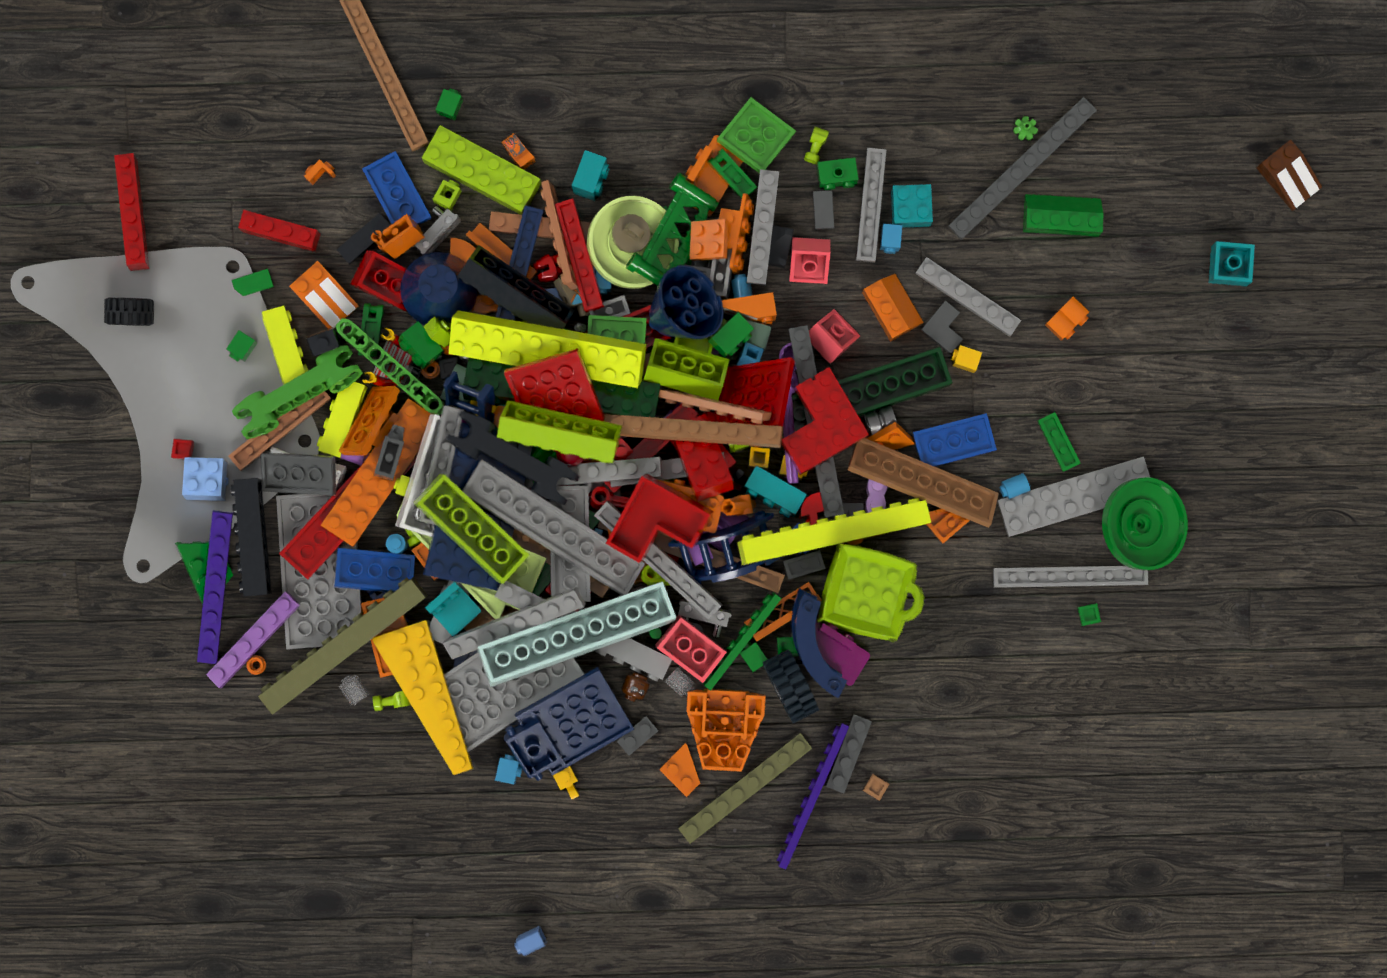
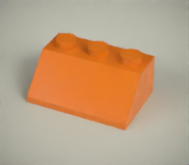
M896 274L880 279L863 289L862 294L890 342L924 323Z

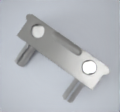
M437 206L433 208V212L439 218L424 233L425 238L415 244L422 255L432 253L461 222L457 214H453L449 209L443 212Z
M681 599L679 601L680 609L678 615L683 616V618L686 617L687 621L689 618L715 624L714 637L718 625L716 637H719L722 626L727 627L729 617L732 616L731 611L719 608L708 620L687 600Z

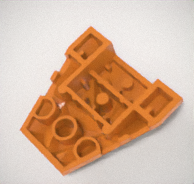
M724 689L688 691L687 714L704 770L742 772L751 750V745L764 717L765 695L749 693V691Z

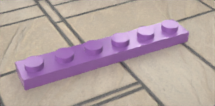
M285 591L206 675L218 688H222L297 610L300 604Z

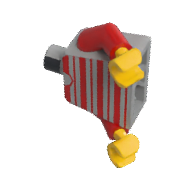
M385 328L389 331V335L385 337L381 334V337L385 340H390V342L386 341L383 349L418 379L422 369L413 366L414 362L411 355L407 351H403L399 345V336L394 334L391 329ZM389 363L386 366V371L390 373L396 369L394 363ZM376 366L373 373L364 372L370 377L369 380H362L364 383H373L377 386H398ZM403 376L400 379V383H405L408 376Z

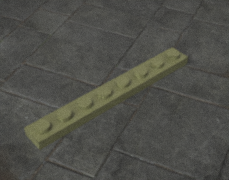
M799 733L678 829L691 844L810 751L812 747L802 734Z

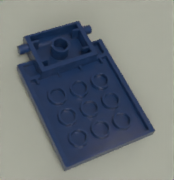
M597 667L515 713L514 715L520 725L515 728L508 726L505 729L507 733L504 736V740L527 777L530 779L535 777L539 781L543 778L541 772L548 769L553 776L631 732L634 728Z

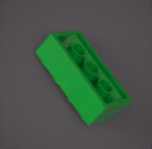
M1025 194L1023 232L1099 237L1103 232L1104 214L1101 199Z

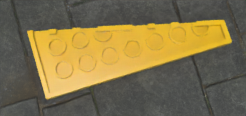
M424 620L372 638L373 643L453 775L473 769L428 621Z

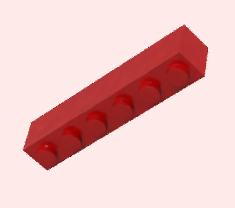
M134 153L114 155L126 265L130 271L149 269L138 162Z

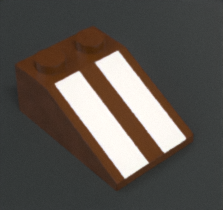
M1291 139L1256 167L1292 211L1322 188L1305 156Z

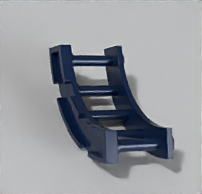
M453 371L450 377L446 378L443 385L446 399L445 406L457 409L459 407L494 424L495 414L492 413V405H495V393L493 386L486 384L480 391L459 383L457 372ZM460 392L475 397L478 407L459 400Z
M765 511L756 512L749 519L717 530L715 533H702L696 545L700 547L705 569L696 570L693 568L686 545L676 539L668 543L669 547L680 548L686 572L700 584L704 580H712V583L746 575L756 571V566L763 563L767 566L781 558L777 557L742 565V561L734 562L728 538L742 534V537L750 535L749 530L758 526L760 533L768 531L766 522L774 517V513H765ZM721 540L727 564L715 568L711 562L707 543Z
M799 588L792 608L791 624L792 638L796 651L813 679L827 692L839 698L847 680L842 678V673L832 668L823 659L816 641L815 623L821 601L817 600V596Z

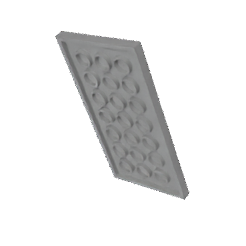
M294 494L276 496L280 552L324 506L332 495ZM343 542L338 548L358 550V542L354 547ZM337 550L309 580L280 555L282 593L288 592L300 604L297 610L284 622L287 650L322 647L321 642L329 636L332 638L337 636L338 629L345 624L350 626L354 623L352 619L359 613H362L361 590L334 587Z
M477 652L444 674L468 752L517 720L514 715L515 713L585 673L575 658H571L490 687L479 653Z

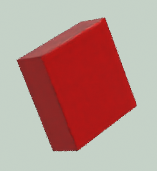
M174 439L171 458L184 460L185 457H192L194 441Z

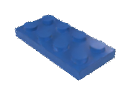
M396 151L362 168L391 224L406 214L418 225L431 219Z
M987 413L912 433L919 460L934 467L997 450Z
M338 548L334 587L388 592L392 589L394 592L399 588L398 584L406 577L409 580L414 577L415 555Z

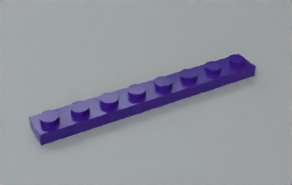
M215 510L212 512L197 662L217 664L233 519V513Z
M843 723L840 726L836 725L832 733L834 740L832 744L828 743L824 754L827 756L824 762L820 761L816 772H819L816 780L812 779L808 788L811 792L808 797H804L800 806L803 810L800 815H796L792 825L795 828L792 833H788L784 843L787 846L784 851H780L776 861H779L778 866L785 870L848 731L849 726Z

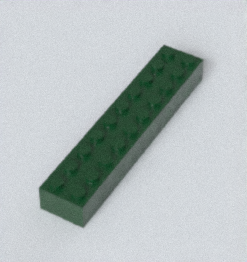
M940 347L838 380L858 416L949 387L953 383ZM796 394L792 396L795 431L807 425L803 403Z
M469 358L463 385L480 391L486 384H489L494 388L495 404L506 405L507 401L516 402L504 375L506 369L516 366ZM591 380L604 414L656 418L660 384L641 381L639 387L634 388ZM463 393L465 400L477 401L475 397Z

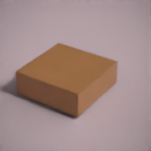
M872 774L863 791L880 801L889 783Z

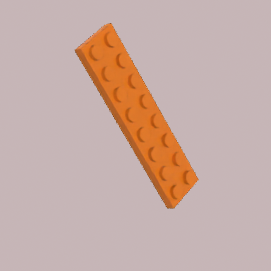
M409 398L398 412L399 418L394 424L404 427V446L394 480L391 481L374 476L384 442L383 439L378 448L374 447L331 509L321 524L323 528L350 546H355L394 489L397 478H401V475L404 474L418 454L431 414Z

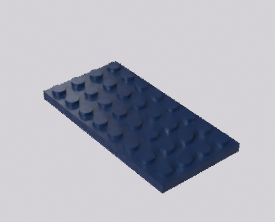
M461 422L458 438L464 439L469 435L470 429L467 423ZM493 430L492 434L497 437L498 431ZM507 442L531 456L533 445L525 446L520 442ZM455 448L449 479L461 491L481 460L524 486L526 477L483 453L480 454L477 460H474ZM477 505L512 538L514 527ZM434 525L423 575L498 591L501 583H498L445 532L437 525Z

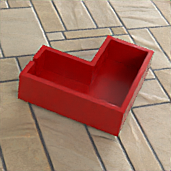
M830 367L814 375V381L809 378L794 389L813 422L788 435L781 441L799 475L869 435Z
M646 473L641 476L606 544L638 563L645 559L659 531L692 549L696 546L704 531L703 529L707 526L714 511Z

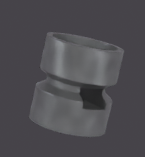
M891 406L881 408L878 413L871 411L864 414L871 436L890 424L897 423Z

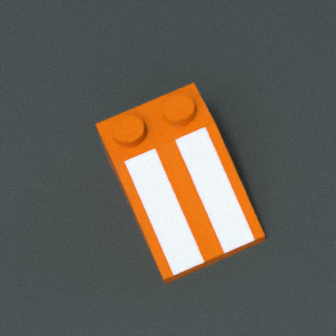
M319 261L313 264L289 286L328 329L336 326L342 318L346 319L359 307Z
M773 292L722 300L723 314L734 317L739 312L746 320L767 326L772 325V322L776 320L777 313Z

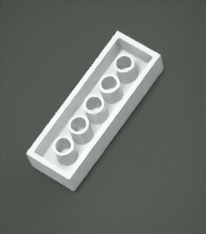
M430 414L395 525L432 537L434 524L418 521L420 509L413 502L425 490L441 416Z

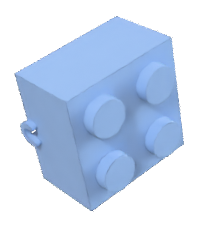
M185 457L182 496L186 500L225 501L226 485L229 484V479L227 478L228 463L224 458Z

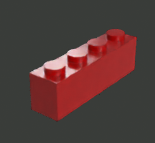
M243 210L238 226L243 233L316 252L321 235L316 229Z

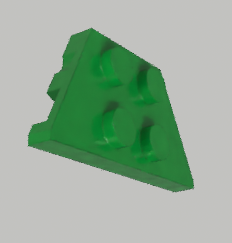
M209 541L177 542L175 545L203 605ZM229 565L227 567L226 584L233 576Z

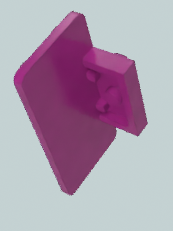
M816 620V641L823 659L832 668L842 673V678L847 680L846 684L852 686L869 660L870 653L857 646L853 642L855 638L847 633H844V635L838 633V628L828 622L826 625Z

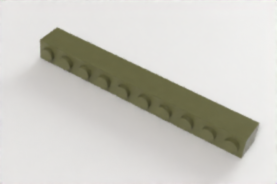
M406 577L398 584L399 588L396 591L389 590L382 596L384 600L379 604L377 601L367 607L369 610L364 615L359 613L352 619L354 623L350 626L345 624L337 630V636L334 638L329 636L321 642L323 646L320 649L313 648L306 654L307 659L303 662L299 659L291 665L292 670L286 673L283 671L276 677L277 681L273 685L269 682L260 689L262 693L258 697L273 715L425 599L427 593L413 577L409 580Z

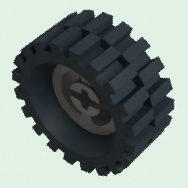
M789 649L762 662L792 723L819 711L816 700Z

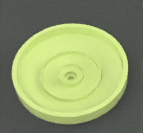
M625 196L609 202L597 212L588 229L587 249L593 266L604 279L616 286L628 289L644 288L654 284L634 271L632 273L626 269V265L634 253H626L619 250L613 242L612 228L620 217L627 214H635L647 222L651 239L666 210L650 199L640 196ZM666 239L672 252L677 253L679 239ZM646 245L642 250L638 251L637 253L642 256V254H643L644 250L646 249L647 245ZM657 255L663 268L669 269V263H672L673 257L671 255Z

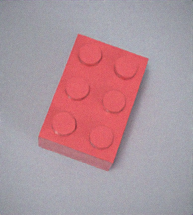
M681 615L676 617V620L656 643L657 649L702 683L727 653L723 647Z

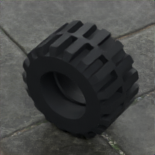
M108 297L104 299V323L108 325L150 326L154 324V301L145 298Z

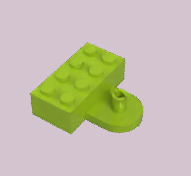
M714 334L705 339L675 337L674 343L655 338L644 381L657 383L661 386L692 395L718 400L723 388L729 359L711 354L713 346L708 341Z

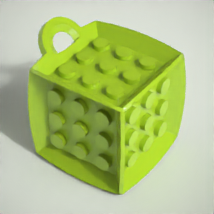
M842 543L838 544L824 585L817 621L824 624L829 622L838 629L854 634L889 640L893 643L896 642L905 621H911L916 618L923 607V591L915 584L917 574L916 563L872 549ZM909 592L914 597V603L909 610L904 611L906 597Z

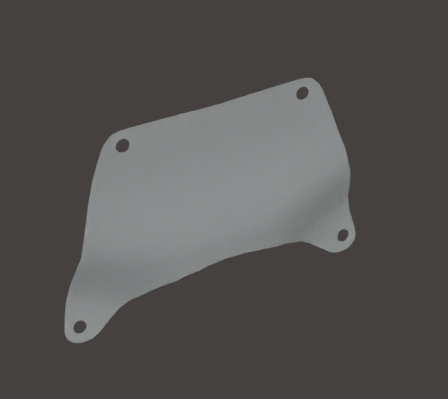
M188 247L148 252L149 269L136 271L129 270L126 265L125 255L59 260L20 268L14 272L11 278V290L16 300L63 329L85 347L109 375L129 411L140 450L142 481L136 511L123 554V564L127 575L138 583L151 581L182 560L175 543L207 542L210 540L213 510L233 513L232 504H235V497L231 495V485L234 484L233 480L259 478L262 480L261 456L242 471L228 457V455L248 440L241 431L252 419V416L237 419L233 415L232 410L252 393L263 391L267 395L283 386L262 320V312L266 311L267 308L260 291L242 296L233 287L231 280L253 273L244 254L233 248ZM229 261L238 262L239 270L236 273H229L227 271L226 265ZM25 276H31L34 279L35 283L31 289H25L21 284ZM108 297L152 299L154 301V324L150 326L108 325L104 323V299ZM238 330L257 342V345L245 362L239 360V362L229 357L230 353L226 350ZM312 415L279 440L273 447L290 454L318 455L319 447H317L320 434ZM301 435L310 436V446L306 448L301 447L298 443L299 437ZM174 439L194 441L192 458H224L228 463L227 478L229 479V484L226 485L225 501L186 500L182 496L184 460L171 458ZM263 491L264 504L279 492ZM233 515L232 528L234 527V523H237L236 515ZM142 559L150 563V569L145 573H141L137 569V563Z

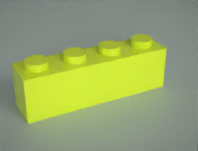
M281 306L263 311L261 316L284 385L307 372L308 368L306 364H302V349L300 346L297 347L295 342L298 339L295 328L291 329L289 323L292 321L289 310L286 311L285 307Z
M353 382L349 387L338 392L336 400H332L330 405V411H332L330 417L326 418L324 422V435L318 439V451L341 459L339 449L360 411L368 387Z

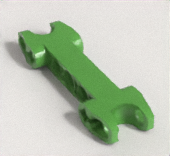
M344 318L336 324V329L343 339L390 378L422 408L431 414L439 416L442 414L444 404L441 399L367 336L358 326L349 319ZM346 327H352L349 333H343ZM362 340L365 343L362 345L358 341ZM376 350L380 351L381 357L373 360L371 357L372 353ZM389 363H394L396 365L395 371L387 372L386 366ZM403 376H409L410 382L407 385H402L400 379ZM419 390L420 392H423L424 394H423V396H421V395H419V394L417 395L416 392ZM432 402H439L437 409L431 410L429 408Z
M340 346L319 355L315 360L316 367L265 395L263 391H257L243 399L232 410L233 415L237 419L252 416L251 421L241 431L246 439H252L267 434L278 427L279 422L277 418L328 389L332 393H338L355 382L363 373L359 366L351 365L342 368L343 363L353 354L349 346Z

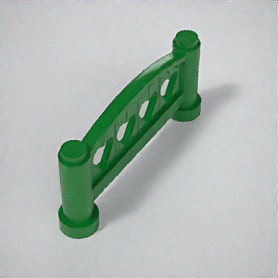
M680 172L674 177L669 187L676 194L642 256L635 252L626 265L627 270L632 273L634 271L657 286L665 272L676 266L685 265L690 259L691 222L693 221L689 220L683 207L698 208L699 213L695 215V221L707 220L708 212H713L719 204L716 198L686 180V176ZM675 223H688L690 225V230L686 231V237L680 235ZM666 239L681 240L682 244L678 247L677 253L672 252ZM657 255H671L673 257L672 263H669V269L663 268Z

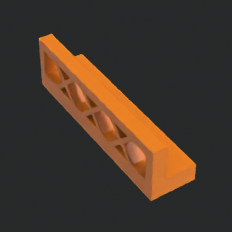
M481 223L472 232L470 230L467 232L466 236L477 246L480 245L506 264H510L513 250ZM529 266L527 278L531 280L537 274V271Z
M810 582L800 587L803 590L808 587L810 592L817 596V600L822 601ZM799 588L780 600L777 606L782 603L781 609L774 608V610L780 611L779 618L776 621L767 620L766 618L762 630L753 635L756 642L792 620V611L783 609L784 602L788 599L795 600L792 597L797 594ZM750 618L745 621L744 624L748 625L752 619ZM766 622L771 623L770 625L765 627Z

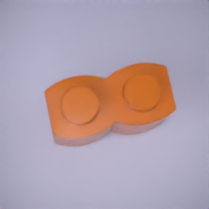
M1073 296L1045 326L1061 341L1064 338L1068 340L1075 333L1073 329L1078 324L1082 326L1089 319L1086 316L1089 311Z

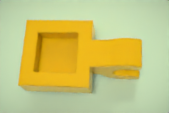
M571 766L553 775L560 790L566 788L571 799L579 796L574 786V783L578 780Z

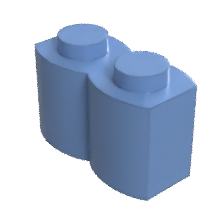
M537 926L519 935L514 945L518 954L522 953L523 956H526L546 946L547 940L541 927Z

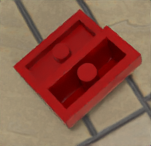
M820 492L807 497L799 511V518L807 517L805 523L809 522L810 525L817 524V515L824 512Z

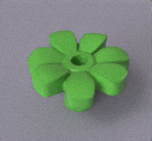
M1024 116L1022 121L1018 119L1015 122L1017 127L1013 129L1014 134L1019 133V140H1024L1025 136L1027 140H1031L1033 138L1032 134L1035 135L1038 131L1036 127H1033L1036 125V121L1034 119L1029 121L1027 116Z

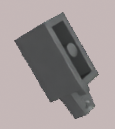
M393 425L388 437L385 436L374 476L391 481L394 480L404 446V427Z

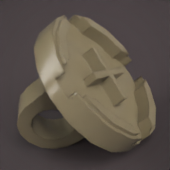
M627 214L620 217L612 228L613 242L619 250L626 253H635L642 250L650 239V229L647 222L635 214Z

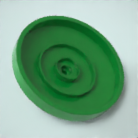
M1135 478L1119 485L1109 496L1103 511L1102 530L1110 552L1119 562L1136 570H1155L1168 565L1182 550L1187 536L1188 520L1184 504L1171 486L1155 478Z

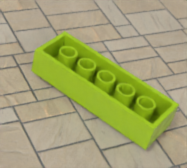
M441 125L422 156L423 162L428 166L520 215H523L525 205L529 206L541 186L540 178Z
M507 401L500 416L497 438L507 442H520L525 446H538L544 450H556L562 454H574L584 459H597L602 463H613L619 445L622 425Z
M439 474L413 502L498 583L504 584L529 556L518 543L445 474Z

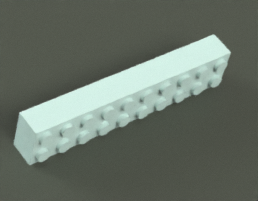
M663 582L478 646V653L490 687L673 623L676 620V616Z

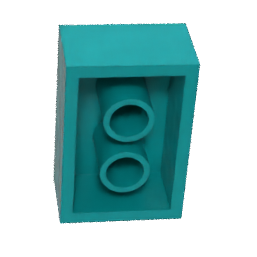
M758 466L754 468L744 486V489L747 490L746 494H750V497L754 499L756 497L761 498L764 505L770 508L775 506L780 509L779 513L787 518L790 515L792 517L795 516L807 495Z

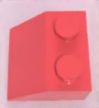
M792 237L789 282L827 284L830 262L829 239Z
M835 309L809 330L811 345L830 364L860 337Z

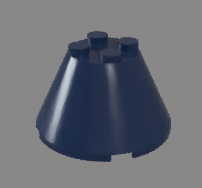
M442 252L425 254L413 261L406 269L400 287L401 299L409 315L422 325H426L434 316L440 321L445 320L451 324L452 317L457 311L469 312L472 310L476 302L477 289L472 285L465 284L458 277L466 263L454 255Z
M679 265L669 269L659 282L649 310L650 327L668 337L705 339L713 335L720 328L723 320L722 300L720 295L717 296L712 287L714 285L713 282L703 272L691 266Z

